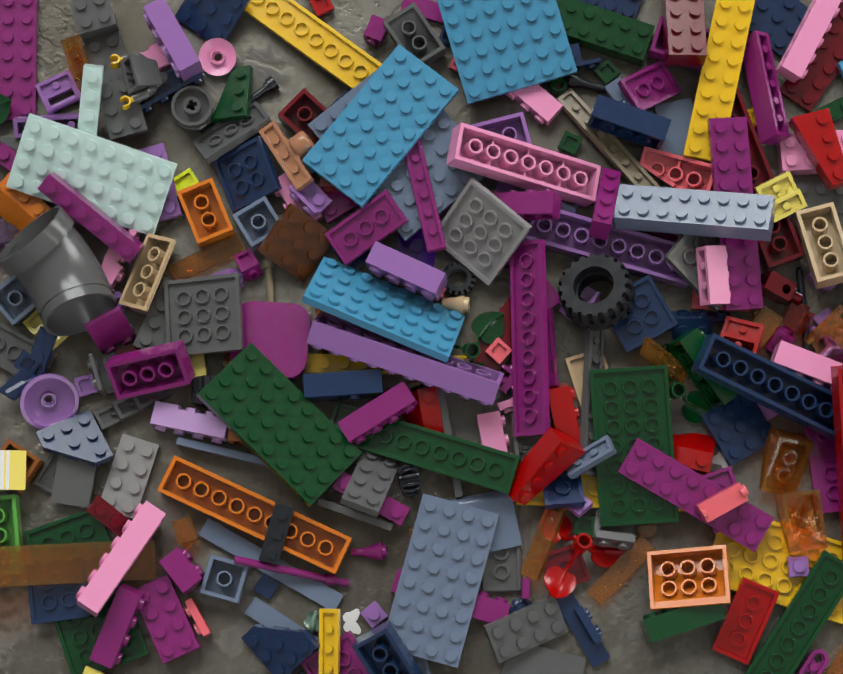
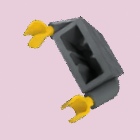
M140 52L124 54L122 57L117 54L110 56V68L117 69L121 64L128 95H132V97L125 95L120 98L119 103L124 101L128 103L122 106V110H128L133 102L138 103L148 99L157 92V89L162 84L167 82V74L159 71L157 61L147 58Z

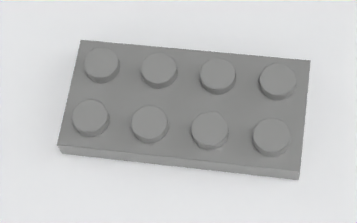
M122 434L101 497L124 516L134 519L133 512L142 503L160 445Z

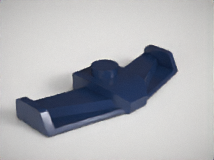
M40 325L31 353L23 349L13 364L19 371L0 387V393L15 401L30 380L44 374L47 370L46 367L57 336L47 333L44 327Z

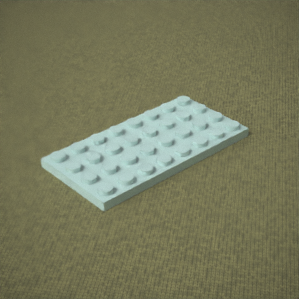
M29 113L6 187L53 202L37 188L54 171L120 226L137 230L144 234H155L178 164Z

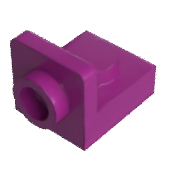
M251 248L234 255L246 282L264 274Z
M779 324L775 333L765 345V348L773 353L775 346L781 340L792 344L795 340L794 331L786 325L781 326Z
M503 364L501 370L509 375L508 378L504 376L500 384L499 392L504 396L513 386L512 365L510 364L508 366Z

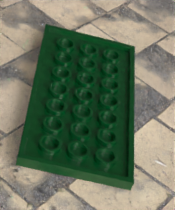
M252 343L242 350L196 395L308 507L362 453L355 444L349 443L346 436L308 398H304V394Z
M657 365L589 370L594 442L608 435L617 452L596 465L600 527L679 522L678 507L618 473L620 466L637 438L674 459L668 366Z
M86 510L24 532L34 564L85 557L88 577L94 569H99V561L105 552L109 554L112 550L110 549L112 542L106 526ZM124 578L122 579L118 587L123 583L126 584ZM118 587L97 617L92 615V617L54 622L71 674H83L86 666L101 672L110 669L89 658ZM138 620L133 629L130 628L128 635L131 637L127 646H123L121 650L123 657L119 665L150 654Z

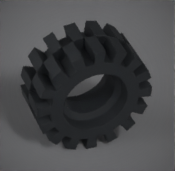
M454 261L443 269L449 280L445 287L446 294H450L451 297L467 296L472 291L475 285V274L460 261L458 263ZM454 273H462L465 276L466 281L462 286H454L451 283L450 278Z

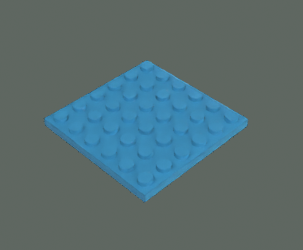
M437 0L468 105L578 72L556 0Z

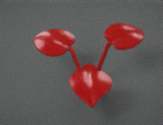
M551 509L543 511L540 521L543 536L552 543L559 542L561 538L563 541L573 540L572 548L575 551L564 570L558 566H553L545 572L544 584L551 597L556 599L564 598L574 590L576 577L567 571L578 554L585 553L588 550L591 553L593 563L601 568L611 567L624 554L625 550L592 545L593 538L591 539L586 533H581L578 537L577 535L567 537L572 531V523L569 518Z

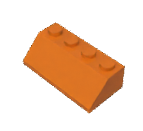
M9 172L0 182V216L20 232L41 214L51 209V207L38 197L6 187L10 175Z

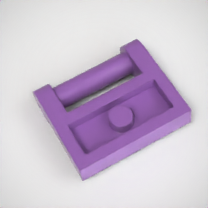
M69 69L35 85L49 115L55 114L54 112L75 102L80 103L81 93ZM72 90L74 91L75 95L50 105L49 101Z

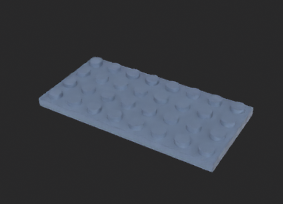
M423 493L388 619L412 656L458 668L499 514Z

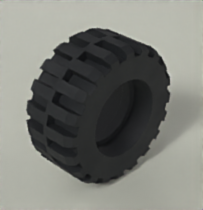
M596 253L589 254L590 257H579V261H573L569 264V269L565 268L562 273L564 277H560L558 282V295L561 305L572 323L580 325L581 328L586 330L590 327L592 331H598V328L603 330L609 329L608 326L612 324L616 326L619 324L618 320H624L627 317L626 312L631 311L633 307L632 302L635 301V289L629 272L622 262L617 261V258L613 256L608 258L607 254L601 253L600 256H596ZM606 281L613 284V289L609 296L600 302L586 303L580 300V295L584 288L593 282Z

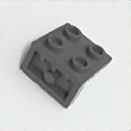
M115 352L97 358L90 353L88 354L89 360H86L89 371H92V374L95 376V378H92L93 386L103 396L115 393L105 367L110 357L116 355Z

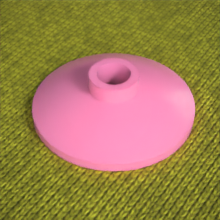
M213 38L206 41L199 51V59L203 70L213 76H222L229 73L236 63V51L232 44L222 38ZM220 54L222 56L221 60L216 61L215 55Z

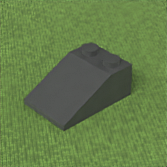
M415 2L383 21V25L396 47L400 44L427 66L445 55L446 47Z

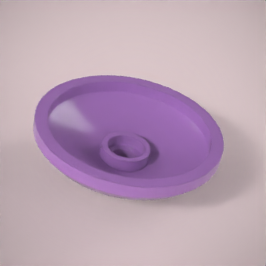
M48 373L33 378L26 384L20 396V409L23 417L29 424L38 429H44L75 416L79 406V397L75 386L67 378L58 374ZM46 396H51L50 400H44Z

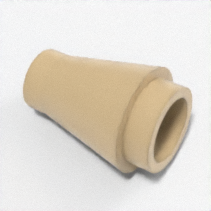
M466 295L443 297L442 305L451 311L456 310L461 314H465V312H470L471 298L466 297Z

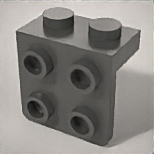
M597 508L592 545L632 550L636 536L633 535L634 525L600 527L599 508Z

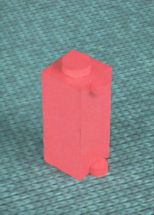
M736 482L695 506L704 523H708L748 501L747 495H749V492L744 484L740 485L739 482Z

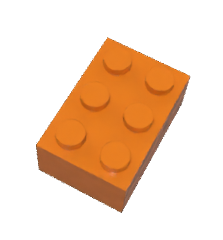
M213 178L177 191L199 248L235 235Z

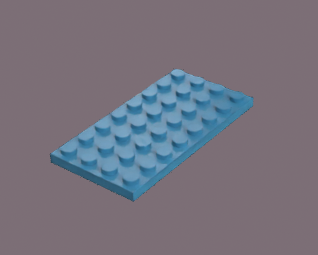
M398 44L302 159V162L363 208L457 95L459 89Z
M325 256L301 301L447 363L465 319V315L456 310L446 309L439 303L429 301L420 295L408 292L404 288L396 287L387 281L377 279L368 273L358 271L351 266H345L335 259Z

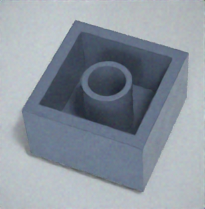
M266 196L261 197L232 215L253 252L259 248L279 219Z
M14 276L9 277L0 285V311L12 325L18 326L36 310V307L25 288Z
M211 554L200 593L240 604L250 567L235 564L233 560Z

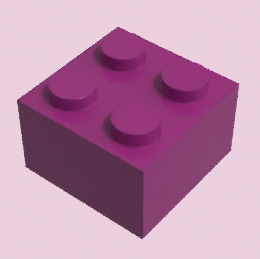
M177 547L160 560L159 563L180 590L188 595L202 584L205 572L199 565H194L191 562L194 558L187 549Z

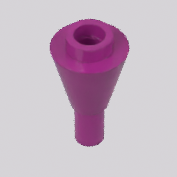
M379 542L364 548L351 549V556H364L384 561V558L388 556V548L383 542Z

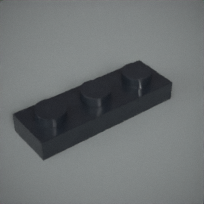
M275 503L260 553V561L279 565L295 508Z

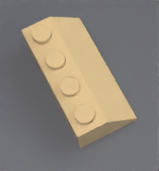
M147 233L144 246L138 254L118 303L133 312L147 315L176 244L174 239Z

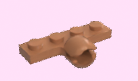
M274 120L258 131L297 191H301L314 181L302 162V159L314 146L307 134L300 131L292 138L287 139Z

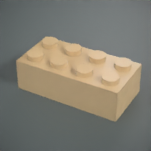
M834 202L796 211V226L816 289L843 283V231Z

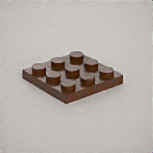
M289 203L257 251L304 283L330 246V242L324 235L329 230Z

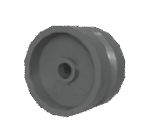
M194 85L185 86L173 96L171 102L172 114L178 126L183 130L191 133L202 132L203 129L213 123L211 119L215 107L209 93L202 87Z

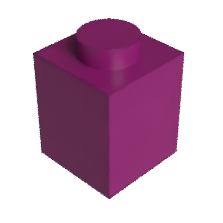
M372 14L363 34L367 44L376 47V45L382 46L388 33L383 25L385 19Z

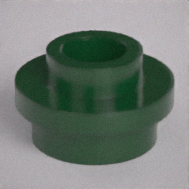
M563 77L549 82V90L553 94L562 95L566 92L568 83ZM555 84H560L562 87L557 89Z

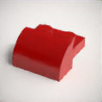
M726 316L720 336L758 354L764 325Z

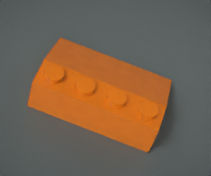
M726 545L647 552L651 610L731 604L729 553Z

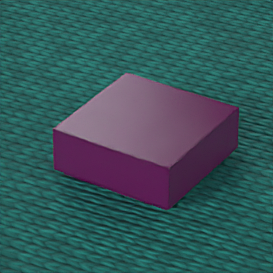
M523 577L521 597L529 599L530 577Z

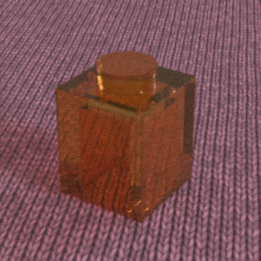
M189 516L172 521L178 545H183L184 548L195 545L194 541L199 539L193 517Z

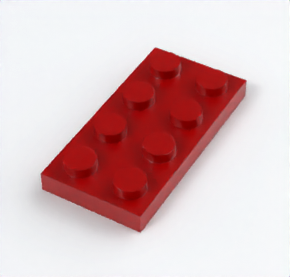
M742 576L727 610L726 619H723L711 649L748 665L780 592Z

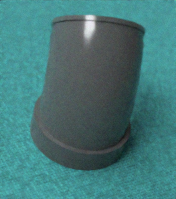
M61 206L49 209L21 230L0 252V266L10 277L15 276L25 288L38 311L47 333L55 336H72L87 332L84 324L116 308L117 300L113 295V290L100 263L88 244L73 227L74 220Z

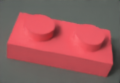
M194 599L186 600V607L184 609L188 617H193L196 623L193 626L197 634H202L203 637L210 635L212 632Z

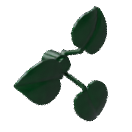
M489 311L475 317L471 325L472 331L477 334L475 342H468L464 346L454 345L453 348L462 350L466 357L471 358L470 362L474 363L475 358L481 352L479 346L480 338L487 344L493 343L498 337L501 338L504 330V313ZM477 363L478 365L487 367V366H486L485 364H483V363Z
M665 343L654 353L650 366H668V379L672 383L669 386L670 398L678 400L682 397V401L685 402L682 406V413L685 419L691 423H701L702 421L699 416L713 408L710 407L700 391H691L686 395V386L669 378L678 376L682 366L667 346L668 344Z

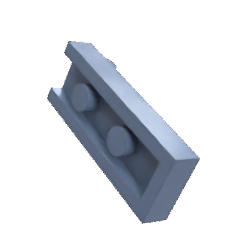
M605 435L583 448L586 453L567 468V475L571 479L578 478L580 474L616 454L617 452L611 438Z

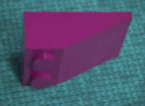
M119 306L84 324L102 354L113 353L117 350L116 347L122 344L124 346L134 341L133 338L137 337L127 316Z

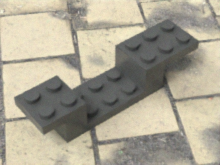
M70 0L89 63L104 66L100 106L110 140L114 142L147 132L148 128L140 102L131 103L128 110H122V106L128 104L127 102L119 103L122 96L132 97V95H128L121 64L117 69L110 68V56L112 54H117L120 57L126 54L110 0Z

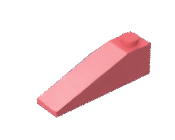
M644 146L639 164L673 188L713 191L710 163Z

